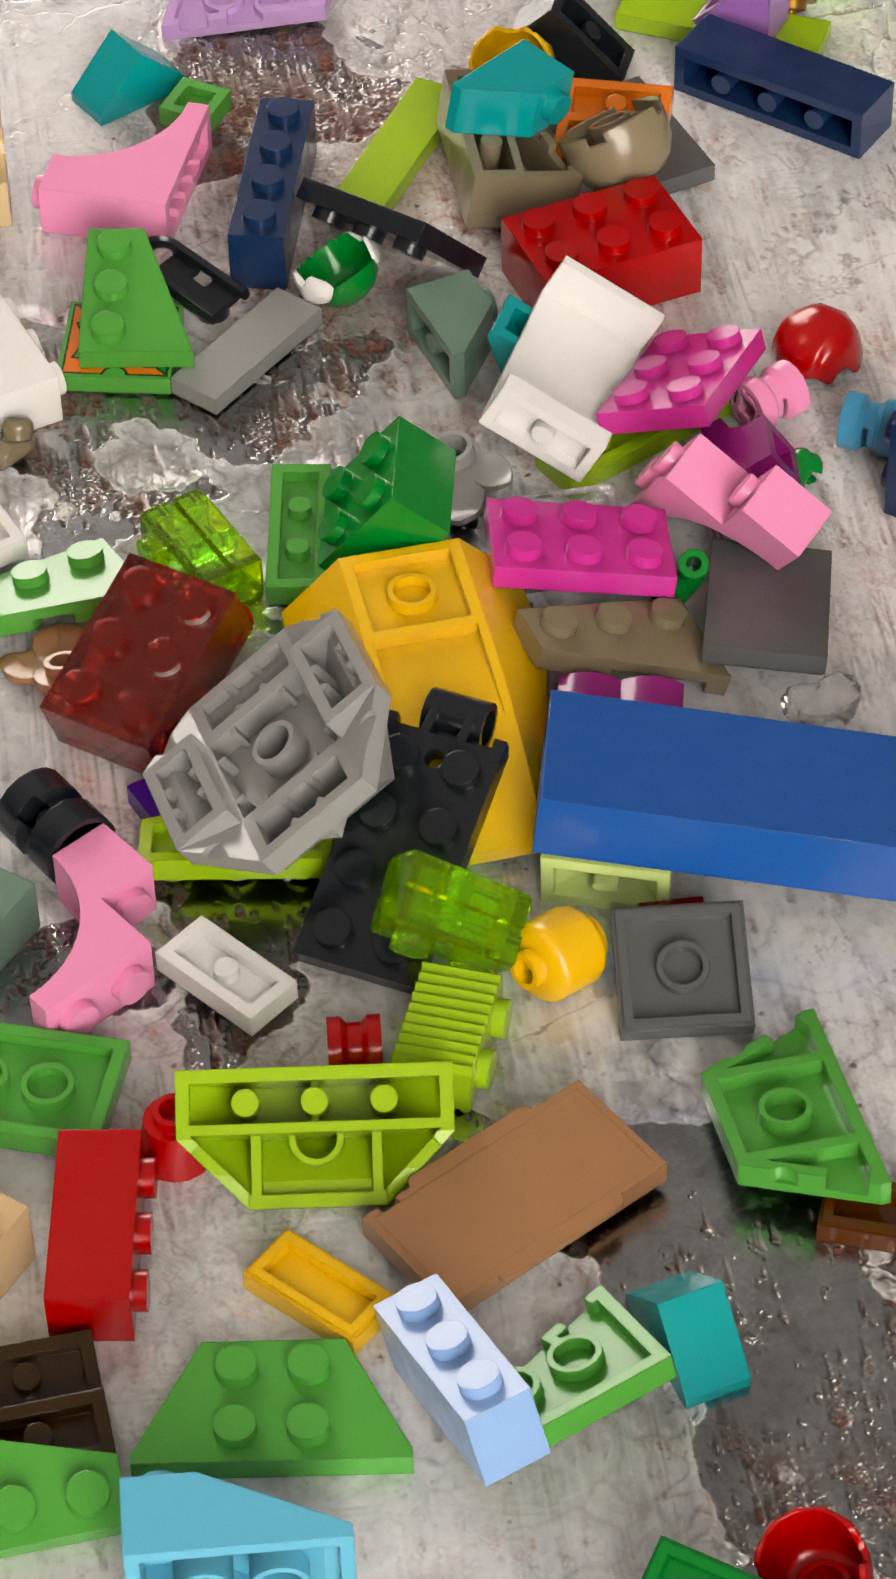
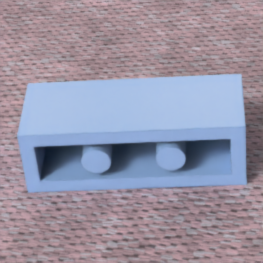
M437 1273L418 1283L410 1284L395 1295L373 1305L394 1369L485 1487L551 1453L530 1387Z

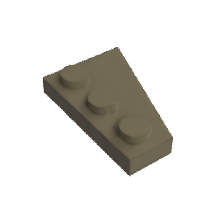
M680 597L522 608L517 610L513 622V627L522 646L534 666L539 669L567 673L597 672L610 676L614 674L615 670L635 672L644 675L702 682L704 693L725 695L731 679V675L724 665L701 662L703 632Z

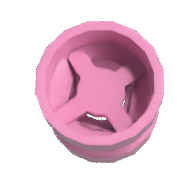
M782 359L765 367L758 378L754 376L745 377L729 399L733 415L740 426L746 425L762 415H765L776 426L780 418L789 420L806 412L810 406V394L806 381L797 367L791 362Z

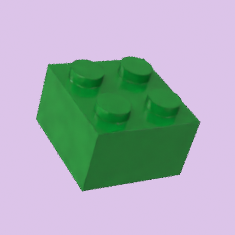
M400 416L381 433L378 431L372 433L364 442L359 454L345 467H336L325 481L322 490V496L325 498L324 514L318 529V538L321 539L318 566L326 571L338 558L432 543L445 539L450 534L456 451Z

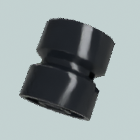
M43 767L27 772L12 783L0 799V831L23 854H27L28 858L55 884L53 854L102 823L115 832L114 825L87 799H82L81 794L55 769Z

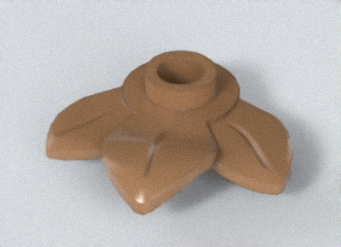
M54 623L40 629L34 635L32 649L3 655L0 658V669L5 678L12 683L35 685L39 691L43 692L45 700L49 703L57 705L72 704L86 698L92 688V682L96 677V673L106 656L113 652L119 639L109 637L89 641L85 630L79 625Z

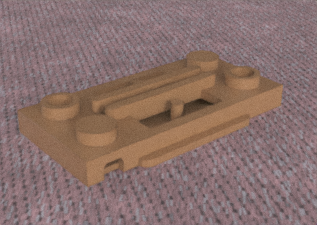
M578 1079L533 1109L528 1106L518 1107L411 1175L408 1180V1189L395 1196V1206L384 1213L376 1208L362 1217L363 1235L411 1284L418 1283L437 1273L465 1309L469 1311L667 1181V1162Z

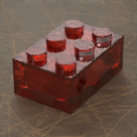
M129 553L40 705L42 713L58 740L142 774L155 755H163L171 733L188 709L225 679L253 630L237 593Z

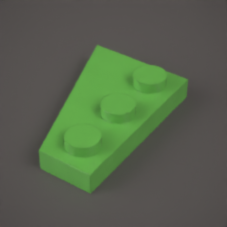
M144 228L88 229L78 348L80 368L195 367L193 349Z

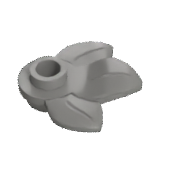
M449 430L436 435L434 438L456 451L451 525L464 526L482 514L486 502V491L500 490L512 485L513 472L509 461L501 454L481 451L478 443L472 440L466 432Z

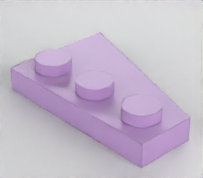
M169 0L161 24L163 41L327 20L332 0Z

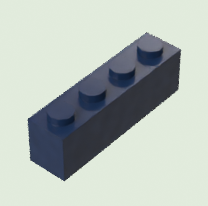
M709 13L675 46L674 90L854 158L860 159L891 126L894 82Z
M285 96L276 98L260 97L227 234L230 277L246 288L274 290L278 287L282 290L287 289L306 204L305 201L297 198L296 194L304 176L312 177L317 154L314 100L293 99Z

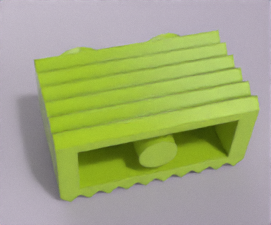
M423 961L418 981L415 984V990L412 992L408 1011L405 1014V1021L402 1022L398 1042L395 1044V1051L392 1053L391 1063L452 1061L454 1110L459 1109L464 1114L472 1111L478 1089H491L497 1064V1051L492 1050L491 1046L494 1038L506 1039L509 1031L513 1003L512 1000L503 998L502 975Z

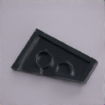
M304 176L296 194L297 198L315 207L312 217L339 230H342L345 222L354 225L351 232L361 237L366 236L369 240L382 246L385 239L394 242L392 245L394 250L422 262L424 257L427 256L460 271L469 269L476 278L479 277L487 257L424 221Z

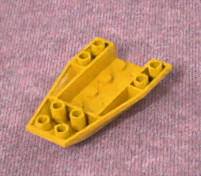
M459 538L338 558L281 612L283 628L301 621L318 620L321 614L337 609L354 626L391 695L390 710L399 712L401 723L419 728L425 699L434 687L495 703L498 708L497 722L488 747H492L494 739L506 741L509 746V758L468 865L534 854L532 846L543 739L547 720V670L534 666L513 627L517 610L531 608L525 590L492 587L488 555ZM435 759L430 762L429 767H437L443 760Z

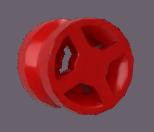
M380 1013L366 1014L361 1021L346 1022L340 1016L326 1017L329 1065L383 1063Z

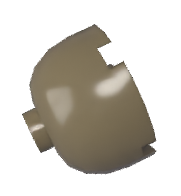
M648 96L632 100L631 102L635 109L633 112H629V110L617 112L616 108L612 107L582 121L564 133L566 139L558 140L559 147L567 165H572L574 169L583 175L582 183L595 190H601L632 179L653 175L664 167L671 151L672 132L660 97Z

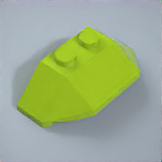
M452 1061L174 1071L176 1141L248 1210L388 1206L395 1196L408 1184L410 1176L421 1170L455 1132Z

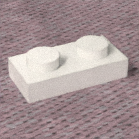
M202 915L155 952L158 971L251 1036L256 1034L298 998L297 980Z

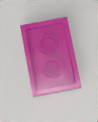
M724 325L714 328L708 333L686 334V331L676 329L657 335L596 413L599 426L612 434L710 427L766 350L761 328L740 330L736 325Z
M509 497L507 499L486 498L483 520L492 587L674 598L678 577L665 509H655L642 504H630L625 507L592 505L580 500L557 503L532 501L524 497Z

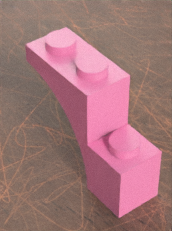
M701 433L684 446L675 441L660 458L655 456L636 478L634 484L641 490L630 503L642 504L655 509H665L666 516L690 520L709 527L751 550L776 570L783 568L802 554L833 512L778 465L757 478L753 473L749 474Z
M104 823L52 855L58 899L70 911L79 929L73 948L64 964L51 979L29 996L33 1027L88 1034L95 1025L125 1005L137 1002L148 990L155 986L151 942L133 927L141 923L149 913L157 909L152 864Z

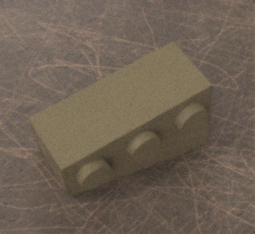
M475 69L444 70L436 123L465 228H501V218L579 195L583 175L574 169L572 165L566 166L555 152L557 142L549 133L541 134L538 132L529 138L453 133L445 128L452 84Z

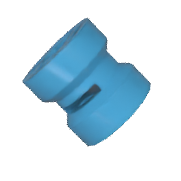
M850 390L844 400L839 418L837 447L853 451L861 447L872 448L878 456L888 458L889 443L885 441L884 434L888 420L896 410V400L888 399L884 403L871 400L868 394Z

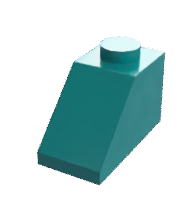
M523 39L452 84L445 128L453 133L531 138L549 125L559 123L568 113L572 102L569 95L574 71Z

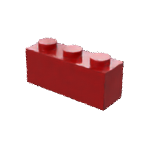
M142 1129L58 1130L43 1297L49 1337L91 1329L93 1341H135L137 1312H149L150 1273L149 1269H140L141 1255H153L154 1218L152 1212H144L145 1199L157 1198L158 1166L156 1157H145Z

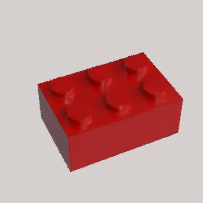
M654 174L501 218L502 272L522 301L532 308L542 289L566 255L650 306L701 291L702 237Z

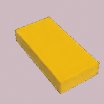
M288 1228L242 1273L243 1285L246 1290L324 1339L345 1338L355 1356L381 1329L373 1305L395 1295Z

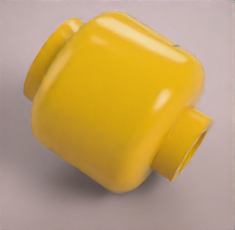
M556 906L525 922L514 931L509 944L510 971L516 983L531 995L544 1002H559L591 985L602 976L606 966L608 941L604 930L594 917L572 906Z

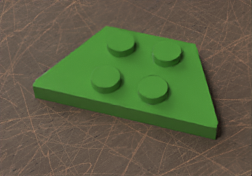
M814 1009L804 1010L795 1016V1029L773 1041L764 1034L746 1045L739 1055L733 1058H725L701 1073V1095L738 1185L878 1205L891 1203L892 1182Z
M345 1338L201 1342L130 1455L132 1477L142 1476L148 1472L159 1470L173 1473L198 1472L217 1479L414 1474L413 1447Z

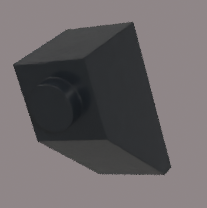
M533 0L519 10L512 28L526 26L533 32H537L552 46L555 59L574 71L573 78L624 81L635 50L585 0Z

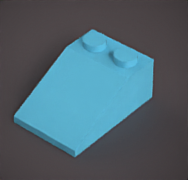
M159 1470L148 1472L142 1476L119 1478L122 1558L125 1579H357L353 1523L198 1472L173 1473Z

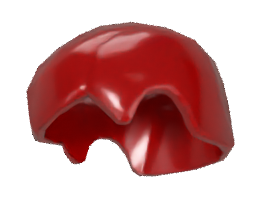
M823 303L811 304L787 315L777 328L771 348L776 362L782 359L789 361L797 367L804 379L815 378L825 384H832L837 374L845 368H849L851 372L857 373L863 356L859 331L847 313Z
M824 1506L795 1507L769 1523L755 1548L753 1561L758 1576L762 1579H874L872 1559L858 1529L849 1519Z

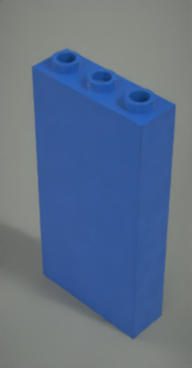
M551 689L543 739L532 852L896 902V736Z

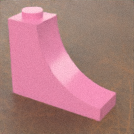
M188 102L179 117L162 132L144 142L122 150L84 156L53 154L44 175L36 177L32 191L33 207L40 209L42 232L87 238L88 229L144 228L147 237L165 235L174 238L212 150L209 105Z

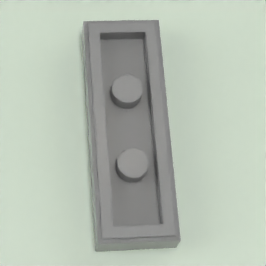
M277 287L194 357L195 367H183L171 377L172 393L217 415L322 324V308Z

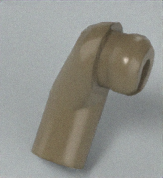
M10 417L3 422V437L0 438V471L7 469L33 452L37 439L32 437L34 427L33 422L29 418Z

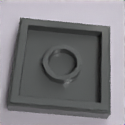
M743 900L611 908L610 925L620 1041L754 1033L755 1015Z

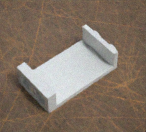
M566 255L542 289L481 415L479 423L580 483L604 452L612 436L611 432L599 426L596 413L633 367L642 348L660 326L665 315Z

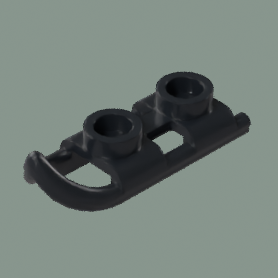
M165 235L148 237L153 251L160 248L172 251L173 255L159 265L171 297L197 316L200 321L211 325L223 322L229 316L231 306L240 298L243 300L249 298L250 292L248 288L178 240ZM200 271L211 277L212 282L207 286H202L193 279Z

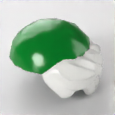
M345 232L338 235L336 239L328 241L327 245L312 253V258L307 257L304 259L303 263L296 266L292 272L295 285L300 290L299 293L303 300L312 304H324L335 308L349 307L362 300L376 282L378 274L377 264L380 260L379 248L366 236L361 237L353 232Z

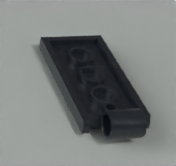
M434 687L425 699L419 728L401 723L399 712L389 709L387 728L395 779L352 814L346 821L343 837L336 838L292 951L297 961L412 994L415 990L416 981H418L422 962H432L509 758V746L506 741L494 739L492 747H488L497 722L498 708L495 703ZM433 760H443L439 766L429 767L430 762Z

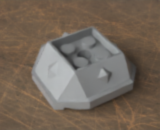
M337 609L321 614L318 620L301 621L285 627L188 709L171 733L163 755H155L142 773L176 850L191 863L278 875L284 869L287 870L321 840L342 838L347 819L395 779L387 728L391 695L354 626Z

